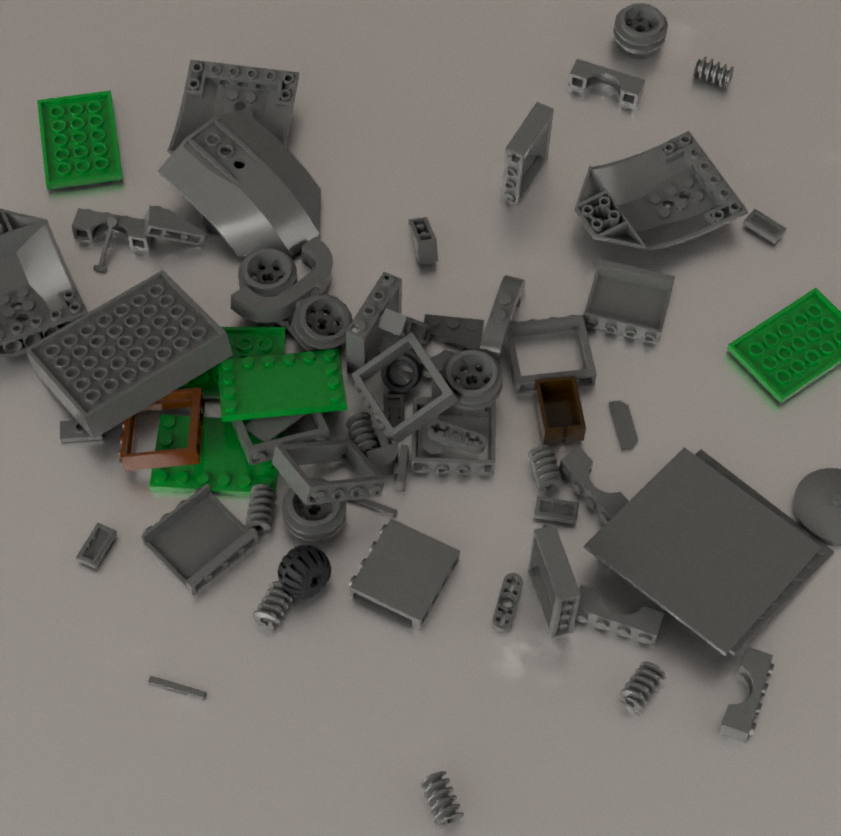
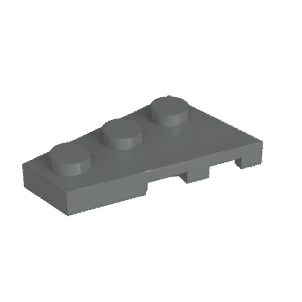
M425 314L424 323L434 326L430 338L442 343H451L460 350H480L484 320Z

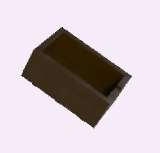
M565 376L536 379L533 396L543 445L561 443L562 439H565V442L584 441L586 425L576 377Z

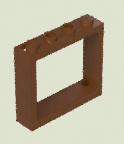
M201 387L174 390L140 411L191 407L187 448L134 453L139 412L122 422L124 432L120 435L122 447L118 453L120 456L119 462L123 463L125 471L200 464L206 402Z

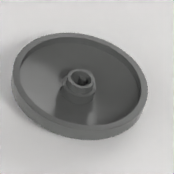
M825 468L816 470L801 480L794 493L793 512L799 525L821 542L833 546H841V469Z

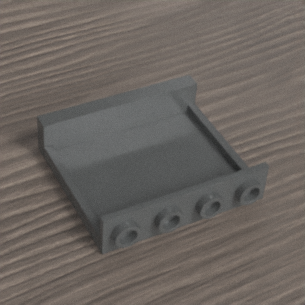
M599 259L586 309L583 313L585 326L659 344L675 276Z
M208 484L196 489L191 497L181 501L173 511L164 514L159 522L145 529L141 535L143 545L193 596L259 543L258 533L253 528L247 529L210 492Z
M390 519L387 525L384 524L382 526L378 541L372 543L368 558L362 560L358 575H354L351 578L348 586L350 588V597L354 598L355 594L369 599L412 620V626L420 630L459 562L460 550L396 520Z

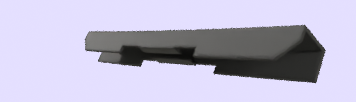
M369 499L349 500L389 516H395L397 513L396 509Z
M150 676L148 683L151 685L182 692L199 699H204L205 694L207 695L205 691Z

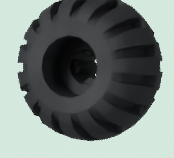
M299 545L287 552L288 554L282 558V562H280L278 567V579L285 592L293 597L302 599L311 598L321 592V589L327 585L331 576V565L326 554L321 549L312 545Z

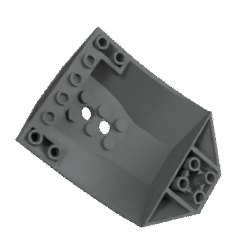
M190 60L178 119L167 151L171 155L182 141L214 117L238 111L236 107L240 104L245 105L244 110L285 146L295 103L299 72ZM222 151L221 153L224 154V155H228V154H230L231 152H230V151ZM236 162L234 164V167L237 169L245 166L243 162Z
M244 109L220 115L208 121L186 137L158 170V174L180 192L211 223L235 251L237 256L247 257L257 250L275 249L286 253L292 258L302 250V245L315 236L317 238L320 236V187L296 157ZM230 151L231 153L228 155H224L221 152ZM236 162H243L245 166L237 169L234 167V164Z
M689 131L640 154L604 165L589 166L575 206L576 214L593 239L643 250L662 249L683 243L713 231L748 213L746 207ZM688 195L690 198L684 200L681 199L680 196ZM671 201L674 205L671 208L663 206V203Z
M0 209V357H17L25 354L26 348L87 314L88 311L63 259L48 220ZM16 303L22 304L19 309L12 308ZM22 319H27L25 322H19Z

